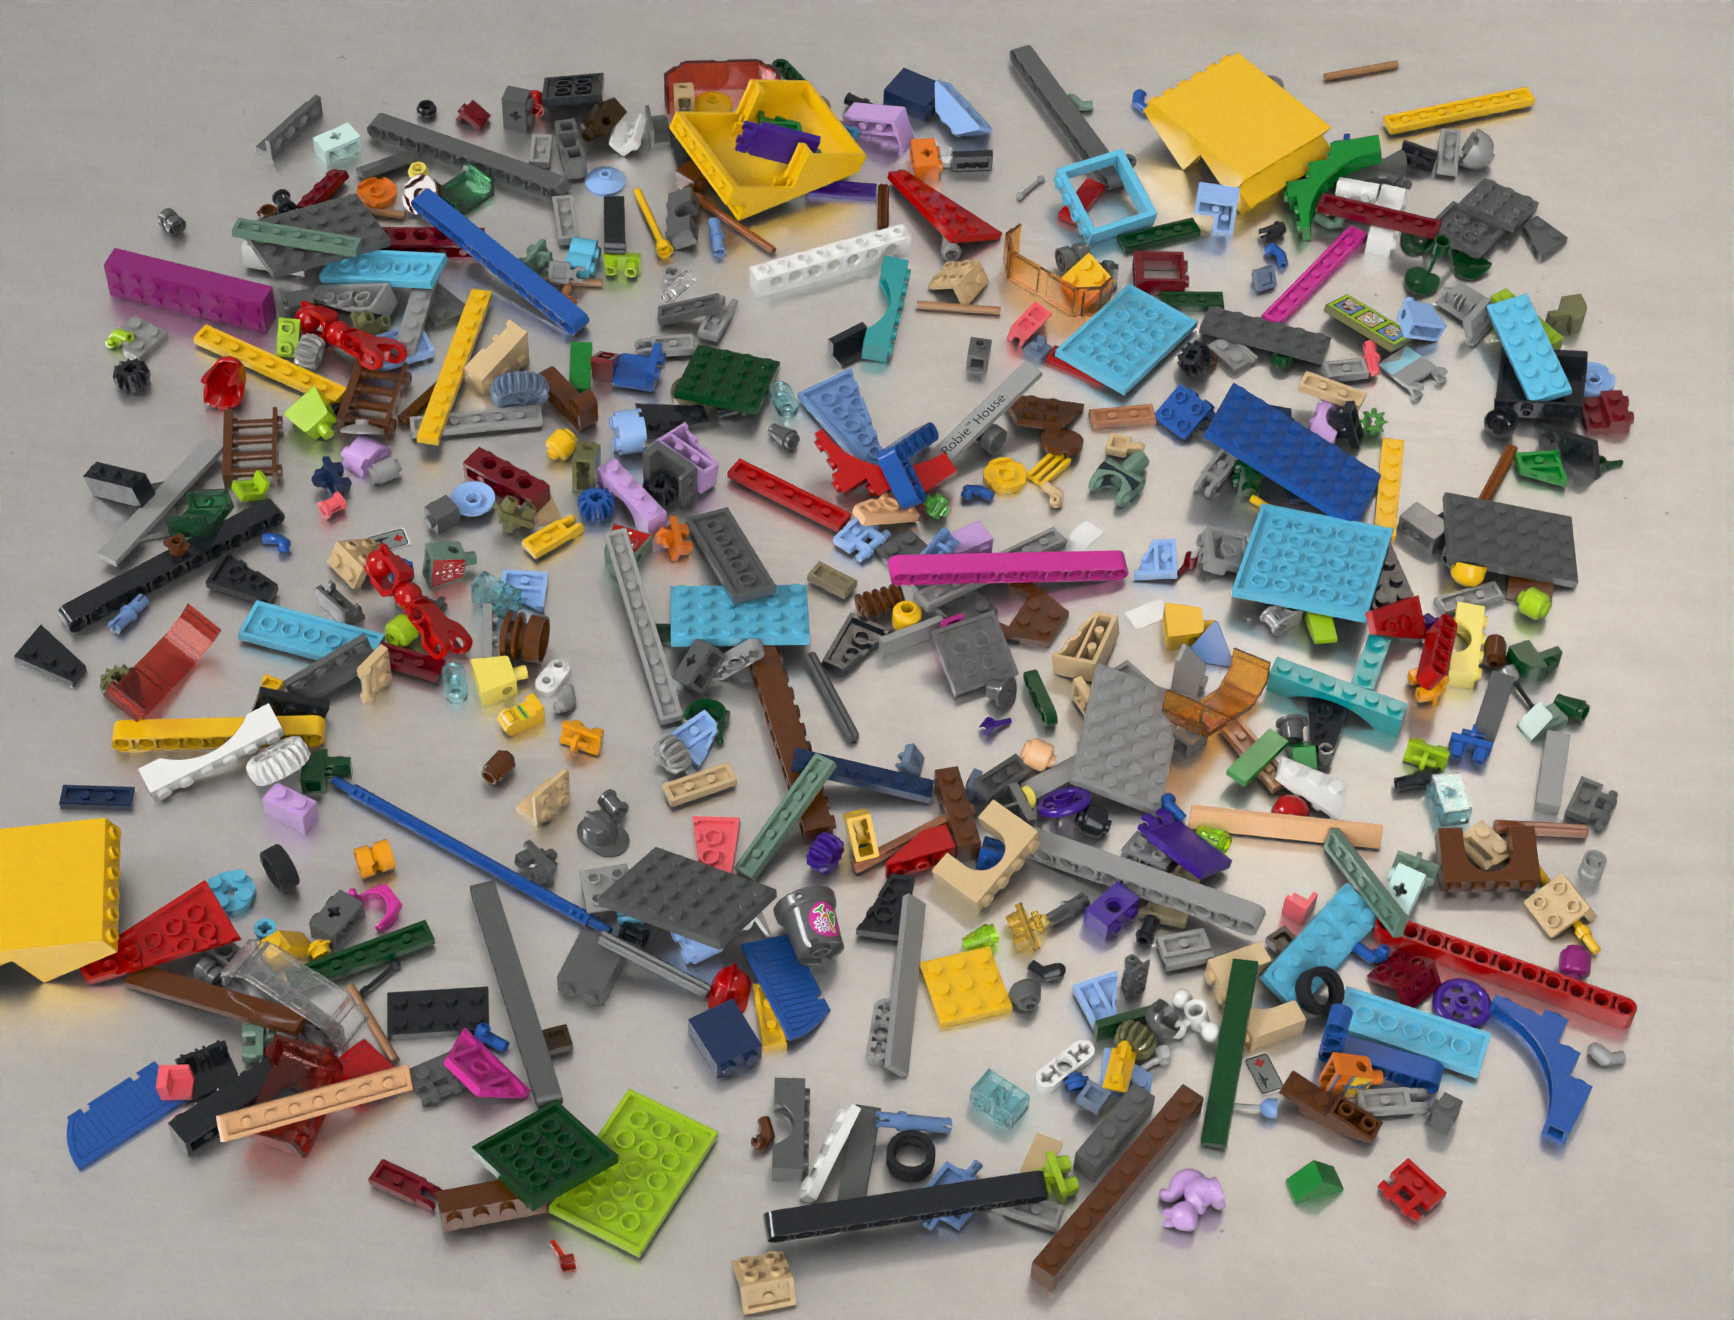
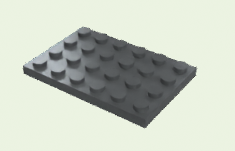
M357 193L256 220L361 238L362 245L357 255L391 246V239ZM246 240L273 279L350 258L344 255Z
M1444 493L1442 501L1447 564L1456 565L1457 562L1486 567V571L1576 588L1579 582L1572 517L1454 493Z
M655 847L598 897V904L609 910L721 950L777 898V891L764 884Z

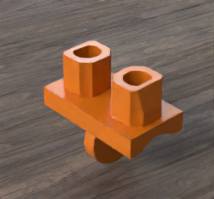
M670 516V524L667 527H661L655 534L654 539L656 544L668 548L670 561H677L680 555H690L693 544L692 541L682 540L687 539L689 535L688 524L678 523L677 516Z

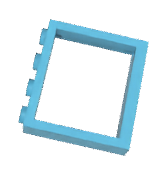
M1122 148L1056 170L1055 177L1053 178L1056 184L1055 188L1062 195L1063 204L1068 207L1072 221L1077 224L1080 236L1084 237L1088 245L1154 225L1157 212ZM1113 165L1139 214L1094 228L1069 179Z

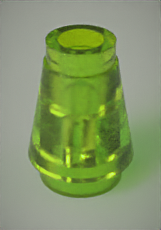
M1199 825L1195 832L1222 853L1227 852L1232 842V836L1225 830Z
M985 923L966 935V937L961 938L966 951L988 946L993 947L995 943L1000 942L993 923L989 925Z

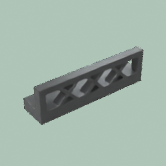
M315 94L308 102L306 101L256 146V153L271 160L276 158L323 115L321 97Z
M363 633L287 678L283 683L289 693L320 699L357 677V668L374 650Z

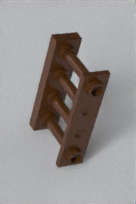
M356 359L336 417L338 434L347 435V433H341L340 429L355 424L356 419H368L370 425L384 429L385 440H390L392 432L396 431V418L407 385H411L412 373L409 372L408 363H403L401 372L395 373L370 370L361 366L359 359ZM369 378L397 381L394 389L365 385L364 382ZM365 393L392 397L390 404L361 401L359 396ZM362 409L385 412L387 415L385 420L354 416V411Z
M273 407V418L238 420V418H234L233 409L224 410L222 477L225 490H231L233 481L238 480V478L254 477L256 470H261L265 476H272L274 487H279V478H283L282 464H279V429H283V416H278L277 407ZM272 427V435L238 436V434H235V431H239V429ZM272 443V451L238 453L235 450L239 445ZM272 460V467L246 469L234 467V464H238V461Z

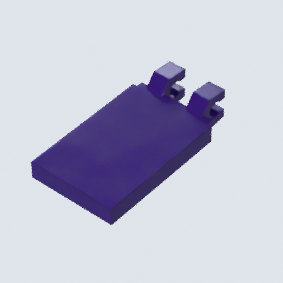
M744 121L742 135L738 134L735 143H737L735 150L742 153L747 152L749 155L789 164L798 143H806L809 149L815 153L820 144L821 136L763 121L760 125Z
M1165 808L1157 809L1156 814L1162 816L1163 819L1160 817L1156 818L1149 813L1142 815L1141 819L1148 824H1139L1137 829L1148 837L1147 840L1199 880L1230 868L1233 860L1182 822L1174 820L1172 812Z

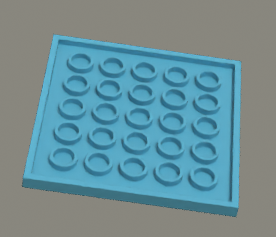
M1262 503L1235 579L1231 596L1366 623L1365 612L1370 611L1393 535V528L1357 521L1351 522L1331 516Z

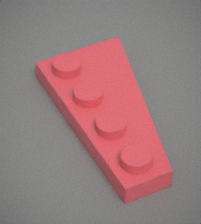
M692 816L699 862L733 874L741 825L740 818Z

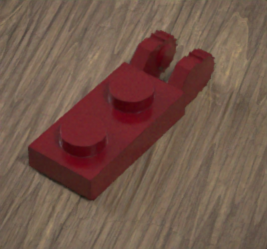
M381 1159L368 1179L370 1185L413 1205L416 1204L421 1209L433 1212L436 1205L432 1200L422 1196V1192L425 1191L429 1196L437 1198L436 1191L442 1190L440 1187L435 1186V1184L428 1182L426 1178L385 1159Z

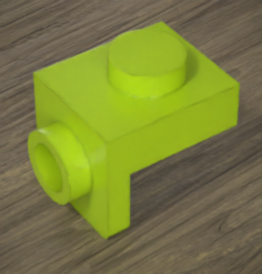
M256 470L253 480L233 481L231 489L241 502L260 501L265 499L270 487V481L261 470Z

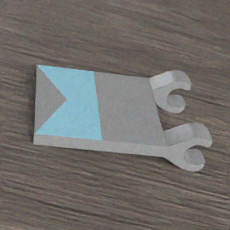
M1408 346L1403 347L1379 363V369L1407 388L1416 399L1423 396V393L1420 391L1424 389V385L1419 383V381L1432 374L1438 383H1443L1447 380L1444 377L1448 373L1446 368L1435 366Z

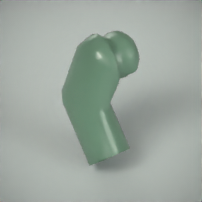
M1068 94V97L1079 111H1093V101H1082L1075 94Z
M1318 212L1314 216L1313 221L1326 229L1341 228L1344 225L1345 218L1334 216V219H1329Z

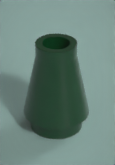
M1560 693L1554 699L1557 707L1574 721H1584L1589 713L1590 705L1586 704L1585 700L1564 696Z

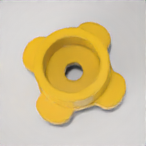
M319 939L309 945L308 953H306L307 957L311 956L314 961L331 953L329 948L331 941L329 939L325 941Z

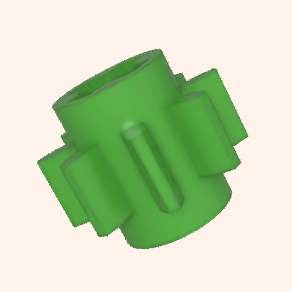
M1376 408L1371 409V414L1368 411H1364L1365 417L1360 420L1364 426L1363 431L1370 430V435H1375L1376 429L1379 432H1384L1382 426L1388 423L1383 418L1385 412L1378 414ZM1371 418H1376V420H1375V422H1374L1376 425H1373V426L1371 425V423H1372V419H1371Z
M937 492L934 497L928 494L926 501L923 503L927 506L925 512L937 520L941 516L947 518L952 510L948 506L950 500Z

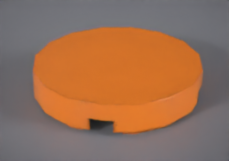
M370 177L363 180L357 186L356 193L366 207L384 209L395 203L397 199L396 185L385 177H382V179Z

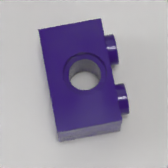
M1117 881L1085 909L1083 923L1102 939L1106 940L1112 934L1116 935L1126 921H1132L1137 916L1140 898Z

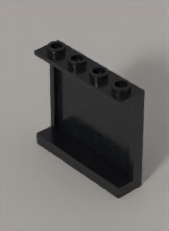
M1501 347L1494 409L1498 406L1503 409L1512 407L1517 412L1518 417L1581 421L1588 351L1553 349L1572 388V394L1550 401L1527 400L1504 348Z

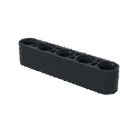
M604 196L605 255L626 254L624 196Z

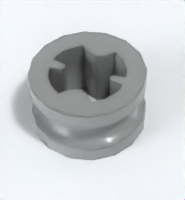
M667 265L663 268L662 279L665 284L676 285L681 281V270L678 266Z

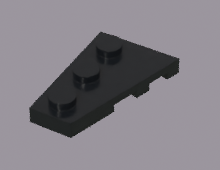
M635 403V409L640 408L642 410L638 414L639 417H644L647 440L662 437L684 422L688 425L689 431L710 427L704 406Z
M1545 423L1538 427L1539 445L1547 450H1558L1561 459L1594 480L1601 476L1597 440Z
M42 625L36 629L14 655L16 663L72 687L87 672L86 665Z
M1308 697L1310 743L1316 746V752H1318V747L1321 743L1331 744L1334 749L1332 754L1334 756L1350 710L1325 699Z

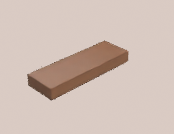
M1152 404L1089 409L1088 413L1092 430L1156 425L1157 420Z

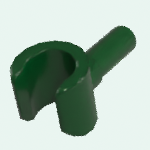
M1599 456L1600 473H1603L1606 467L1623 465V460L1607 461L1604 456Z

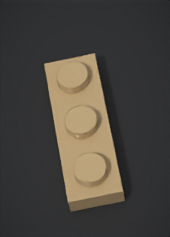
M1308 371L1305 372L1297 390L1344 407L1346 401L1355 400L1358 412L1367 392Z
M729 762L664 783L662 784V790L672 808L736 786L737 778Z

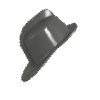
M586 811L584 819L577 827L578 838L602 856L616 857L623 854L629 847L630 839L628 833L605 811Z

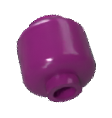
M1568 945L1566 949L1560 952L1558 972L1580 981L1581 979H1586L1590 976L1591 954L1583 946Z

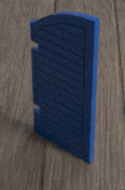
M787 935L741 945V949L787 1040L791 1041L800 1038L816 1028L831 1010L824 998H817L822 992L809 967L801 965L799 960H797Z
M155 1061L136 1072L140 1077L137 1080L133 1081L129 1077L88 1103L87 1106L90 1110L84 1113L79 1109L67 1117V1144L71 1158L79 1171L187 1102V1100L161 1101L156 1090L159 1066Z

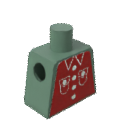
M613 523L610 531L626 528L639 568L653 550V535ZM606 544L604 549L605 563L609 565V573L616 576Z
M458 541L425 543L422 574L429 589L462 580L465 577L466 566L477 564L475 551L464 552L461 543Z

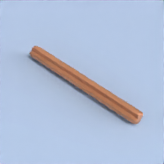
M969 802L972 814L974 815L976 813L975 807ZM946 813L878 847L879 857L856 862L855 859L852 860L851 866L853 871L860 873L892 857L925 829L944 824L949 828Z

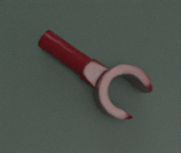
M1191 551L1185 554L1183 565L1177 571L1178 578L1185 570L1194 569L1197 565L1198 556L1194 559L1190 558Z

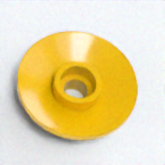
M707 91L695 98V112L732 111L733 103L731 98L722 92Z

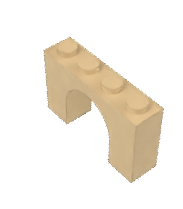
M994 799L978 816V819L983 829L1005 845V853L1001 861L990 869L979 871L966 867L953 856L946 853L932 870L935 881L978 912L992 903L996 892L999 889L1002 890L1008 884L1009 877L1013 872L1019 871L1024 865L1025 858L1030 853L1033 854L1040 845L1039 832Z
M1261 942L1207 961L1204 977L1206 982L1212 985L1215 990V996L1219 1004L1225 1006L1233 959L1258 961L1256 979L1272 963ZM1295 1000L1269 1009H1258L1251 1006L1245 1044L1251 1052L1302 1034L1307 1019Z

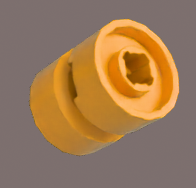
M387 839L374 842L372 847L364 845L353 849L356 865L362 879L376 875L378 870L387 872L396 869L394 856Z

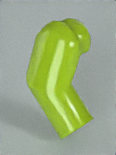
M115 329L110 334V337L106 339L105 343L108 348L114 349L123 342L131 343L134 340V334L123 329Z

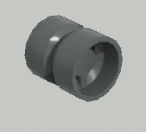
M1082 241L1072 244L1071 248L1069 246L1057 248L1055 250V261L1059 271L1064 275L1088 253L1092 255L1089 245Z
M992 424L973 443L980 445L988 453L995 454L1004 445L1007 439V431L997 424Z

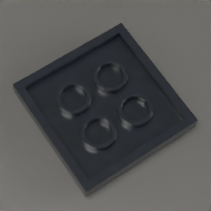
M604 72L545 77L542 107L557 108L560 105L575 107L583 103L596 105L599 102H603Z

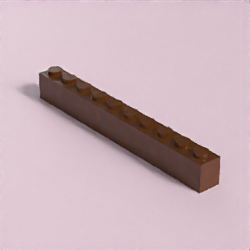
M763 645L764 656L750 664L749 669L785 784L789 791L800 776V773L791 771L795 748L812 751L810 741L805 739L806 728L804 722L800 723L799 721L801 717L798 704L794 705L793 702L795 700L793 687H788L789 676L787 669L782 668L781 651L777 652L775 645ZM824 786L798 821L805 845L812 844L819 834L824 832L833 834V829H836L835 817L830 815L828 811L830 810L829 798L823 795Z
M1184 1084L1180 1086L1033 1260L1030 1278L1050 1292L1054 1290L1201 1114L1203 1096Z

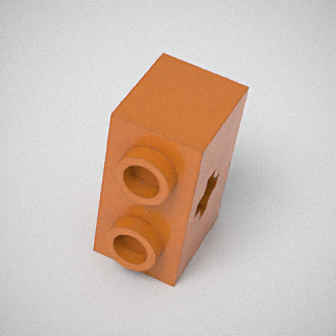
M935 138L911 139L910 159L913 175L921 181H939V172L943 171L942 160H938L940 158V147L936 146Z

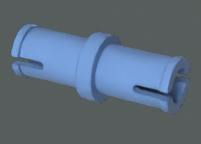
M713 217L708 220L709 241L712 243L714 256L722 257L726 254L724 244L725 233L721 228V220Z
M139 593L128 605H124L120 609V613L108 623L112 631L115 630V633H120L130 622H134L138 618V614L149 605L148 598L144 596L140 599L143 594Z

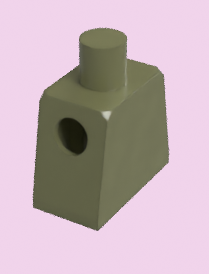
M595 442L578 443L572 457V492L582 493V490L588 491L590 486L593 489L596 488L597 468L601 466V445ZM584 471H587L588 477L583 475Z

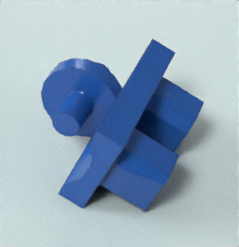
M1473 724L1472 730L1463 728L1461 734L1452 732L1448 746H1451L1450 757L1462 759L1464 750L1474 752L1471 762L1484 765L1487 756H1490L1494 742L1484 740L1485 734L1477 732L1478 725Z

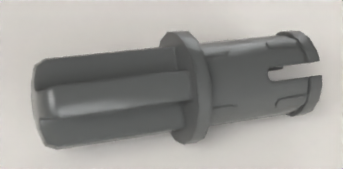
M1080 893L1071 900L1062 901L1059 907L1045 915L1047 924L1053 926L1066 918L1072 919L1077 912L1090 906L1089 898L1084 893Z

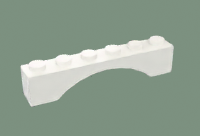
M268 703L248 713L235 735L213 752L187 760L159 758L138 770L153 799H164L170 796L172 791L180 787L186 788L192 785L194 780L202 776L208 777L215 773L216 769L222 766H230L244 755L256 753L259 747L267 743H276L285 734Z

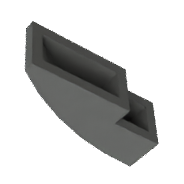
M1494 670L1492 671L1475 722L1478 725L1477 732L1484 733V740L1490 742L1495 741L1515 680L1514 676Z

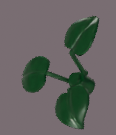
M1401 232L1400 243L1406 253L1416 256L1421 252L1426 254L1431 250L1433 254L1428 270L1416 266L1408 269L1405 274V284L1408 290L1415 295H1429L1437 290L1440 278L1438 275L1431 273L1436 259L1443 258L1447 254H1449L1451 264L1456 266L1455 273L1465 280L1480 278L1492 266V263L1483 257L1476 259L1469 257L1463 252H1459L1453 257V248L1450 247L1451 239L1447 235L1439 234L1433 240Z

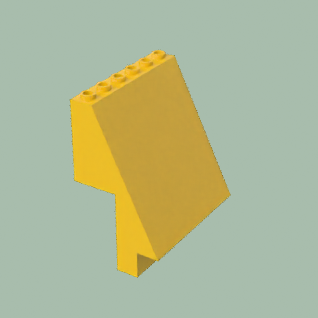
M1236 53L1233 56H1230V54L1224 56L1219 60V64L1215 62L1210 64L1203 73L1201 70L1191 76V80H1182L1176 85L1177 88L1173 89L1170 87L1162 93L1163 96L1160 98L1158 96L1153 97L1147 102L1149 105L1143 111L1182 170L1203 158L1220 185L1240 188L1237 210L1240 215H1243L1286 189V182L1304 178L1306 176L1305 171H1309L1308 162L1328 159L1327 152L1331 151L1323 135L1332 127L1242 55Z
M750 79L736 112L676 111L669 126L672 133L738 221L858 173L867 157L808 80ZM758 111L765 112V117L775 119L777 115L787 120L800 122L803 132L821 136L817 149H820L822 153H813L806 143H798L789 164H784L749 155L747 152L736 151L737 143H735L738 134L742 135L743 122L749 121L759 124L757 119Z
M107 818L0 829V966L13 961L45 983L118 952L121 829L117 825H114Z

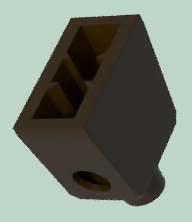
M615 97L594 105L581 121L580 127L584 130L581 136L585 141L591 142L592 139L606 135L627 113Z

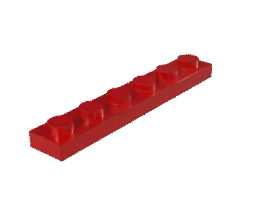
M740 458L727 472V478L837 533L851 520V513Z

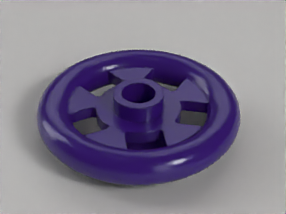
M1080 787L1059 789L1042 797L1036 805V810L1038 814L1047 818L1066 817L1085 809L1091 803L1092 794L1090 791Z
M1461 978L1450 979L1440 984L1434 992L1433 1008L1437 1016L1473 1028L1482 1026L1491 1016L1489 1010L1491 999L1489 994L1483 987L1471 980ZM1461 988L1462 992L1454 994L1452 989ZM1475 993L1480 1000L1475 1002L1470 995ZM1443 998L1450 999V1006L1443 1005ZM1459 1001H1465L1467 1004H1462ZM1474 1008L1481 1012L1477 1017L1470 1014ZM1453 1012L1464 1015L1463 1020L1453 1017Z

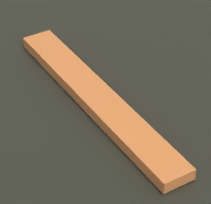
M1191 805L1189 828L1195 830L1325 843L1330 828H1339L1352 846L1380 849L1383 834V825L1201 805Z
M400 1065L217 1115L216 1120L221 1142H227L413 1090L409 1065Z

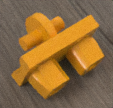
M1418 668L1408 671L1407 679L1410 685L1419 684L1416 680ZM1448 675L1430 691L1417 687L1415 693L1419 703L1430 701L1432 707L1439 705L1438 697L1446 690L1445 685L1449 682Z
M575 719L572 722L567 720L562 722V733L559 742L570 746L571 752L577 753L579 750L596 756L601 753L604 736L603 729L598 727L589 729L584 727L581 721Z

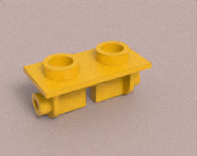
M1123 1040L1117 1045V1048L1112 1047L1102 1088L1123 1093L1128 1091L1137 1055L1136 1052H1132L1130 1042Z

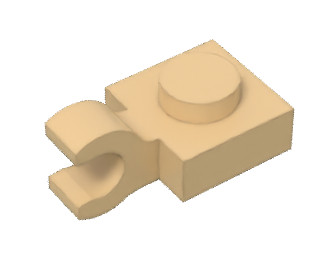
M1111 433L1105 447V454L1126 458L1127 454L1131 455L1134 451L1140 450L1143 452L1145 444L1132 442V437Z

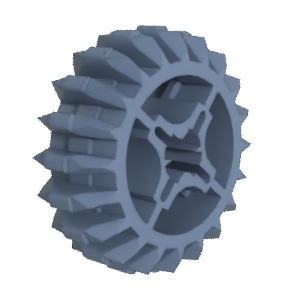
M527 370L509 371L508 374L503 373L501 376L495 377L490 389L493 404L498 406V408L538 404L542 406L548 401L549 385L546 377L540 373L536 374L534 371L527 372Z

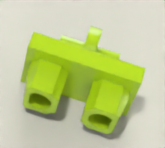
M627 246L626 254L605 255L604 251L603 267L606 275L614 276L617 274V271H625L627 277H636L637 273H641L642 270L641 253L627 252Z
M279 317L276 356L295 358L296 347L298 346V341H300L301 319Z
M1418 737L1415 739L1410 738L1403 761L1418 765L1421 771H1424L1425 768L1431 770L1440 767L1444 773L1450 751H1448L1447 747L1441 745L1433 746L1427 744L1425 740Z
M1049 1151L1045 1154L1047 1161L1044 1163L1045 1169L1041 1167L1037 1171H1044L1048 1193L1052 1192L1053 1189L1057 1203L1060 1205L1065 1204L1067 1196L1079 1192V1183L1075 1176L1063 1179L1062 1174L1071 1172L1072 1169L1069 1156L1055 1157L1054 1151Z

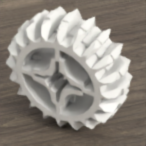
M291 736L279 740L262 751L257 752V755L248 761L246 766L248 775L256 786L271 785L274 782L285 779L288 775L299 770L309 760L311 755L308 751L309 748L300 736Z

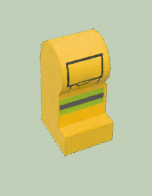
M532 693L525 697L524 702L513 708L503 710L498 715L497 721L507 735L513 736L545 722L544 706L535 694Z

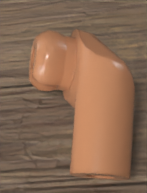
M564 284L560 293L574 304H577V298L573 299V295H571L573 287L570 284Z

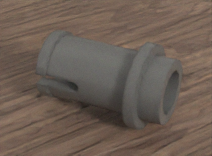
M1321 743L1318 747L1316 758L1317 770L1326 771L1332 766L1331 757L1334 749L1329 743Z

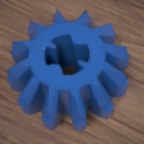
M590 486L588 491L582 490L581 496L578 499V511L580 515L584 516L585 521L592 519L593 523L596 520L604 522L605 518H611L615 510V498L613 493H609L608 488L601 489L598 486L593 489Z

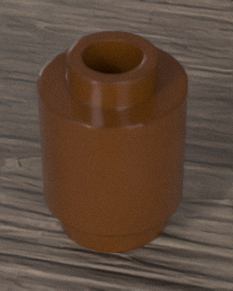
M1492 634L1485 640L1482 662L1491 669L1500 668L1505 664L1507 643L1503 636Z
M498 750L483 766L481 775L484 780L491 785L500 783L516 766L514 756L509 751Z

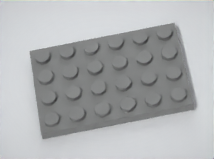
M1098 663L1094 671L1070 784L1157 817V809L1162 808L1161 797L1164 796L1175 742L1173 733L1178 727L1184 696Z

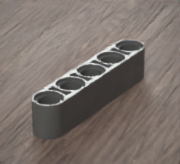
M855 1104L861 1110L850 1130L837 1201L865 1197L867 1194L879 1128L875 1126L874 1119L880 1120L879 1117H875V1114L878 1110L881 1111V1108Z

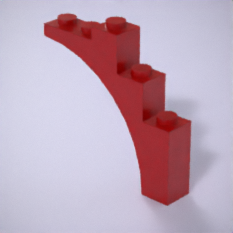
M823 429L815 433L816 441H814L817 449L820 453L823 451L828 456L826 461L833 471L837 469L832 474L833 481L831 482L837 493L842 492L845 497L866 482L867 485L865 487L872 497L880 498L881 494L892 492L879 465L861 461L846 453L828 437ZM945 452L929 461L912 465L926 495L957 475V469Z

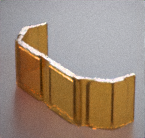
M1019 223L1016 227L1011 228L1005 233L1003 263L1005 272L1007 271L1006 278L1011 283L1034 296L1037 295L1047 304L1074 318L1076 316L1092 317L1111 300L1114 280L1112 276L1101 286L1075 287L1019 254L1022 224Z
M1233 648L1230 668L1218 689L1199 701L1167 689L1162 712L1170 720L1169 722L1203 737H1209L1225 727L1228 722L1236 720L1255 706L1257 699L1261 696L1269 681L1271 662L1238 648Z

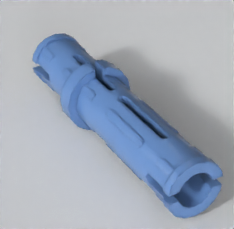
M878 1110L875 1117L885 1120L874 1119L876 1127L896 1128L897 1131L901 1132L907 1129L950 1134L952 1128L942 1126H952V1119L950 1117H932L907 1114L905 1111L891 1113Z

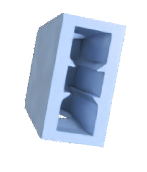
M1408 297L1403 301V306L1397 314V320L1404 338L1437 342L1447 327L1431 304L1416 302L1413 297Z

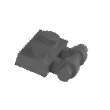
M1581 776L1564 815L1587 824L1589 818H1593L1596 821L1594 828L1601 831L1610 821V812L1617 805L1618 793L1614 790H1610L1608 794L1601 792L1603 784ZM1596 802L1602 804V809L1595 807Z
M449 1052L409 1068L412 1086L416 1095L427 1092L419 1096L422 1105L430 1102L433 1104L441 1101L442 1097L451 1093L454 1095L460 1093L466 1087L443 1064ZM448 1082V1084L436 1089V1086Z

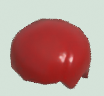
M1284 795L1273 805L1271 813L1309 817L1310 810L1303 798L1297 795Z

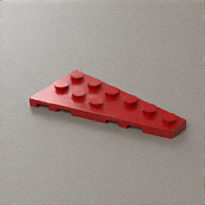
M902 169L889 171L887 179L950 243L1001 239V231L908 171Z
M204 880L121 933L118 940V952L85 965L80 970L86 981L92 985L242 939L210 885Z

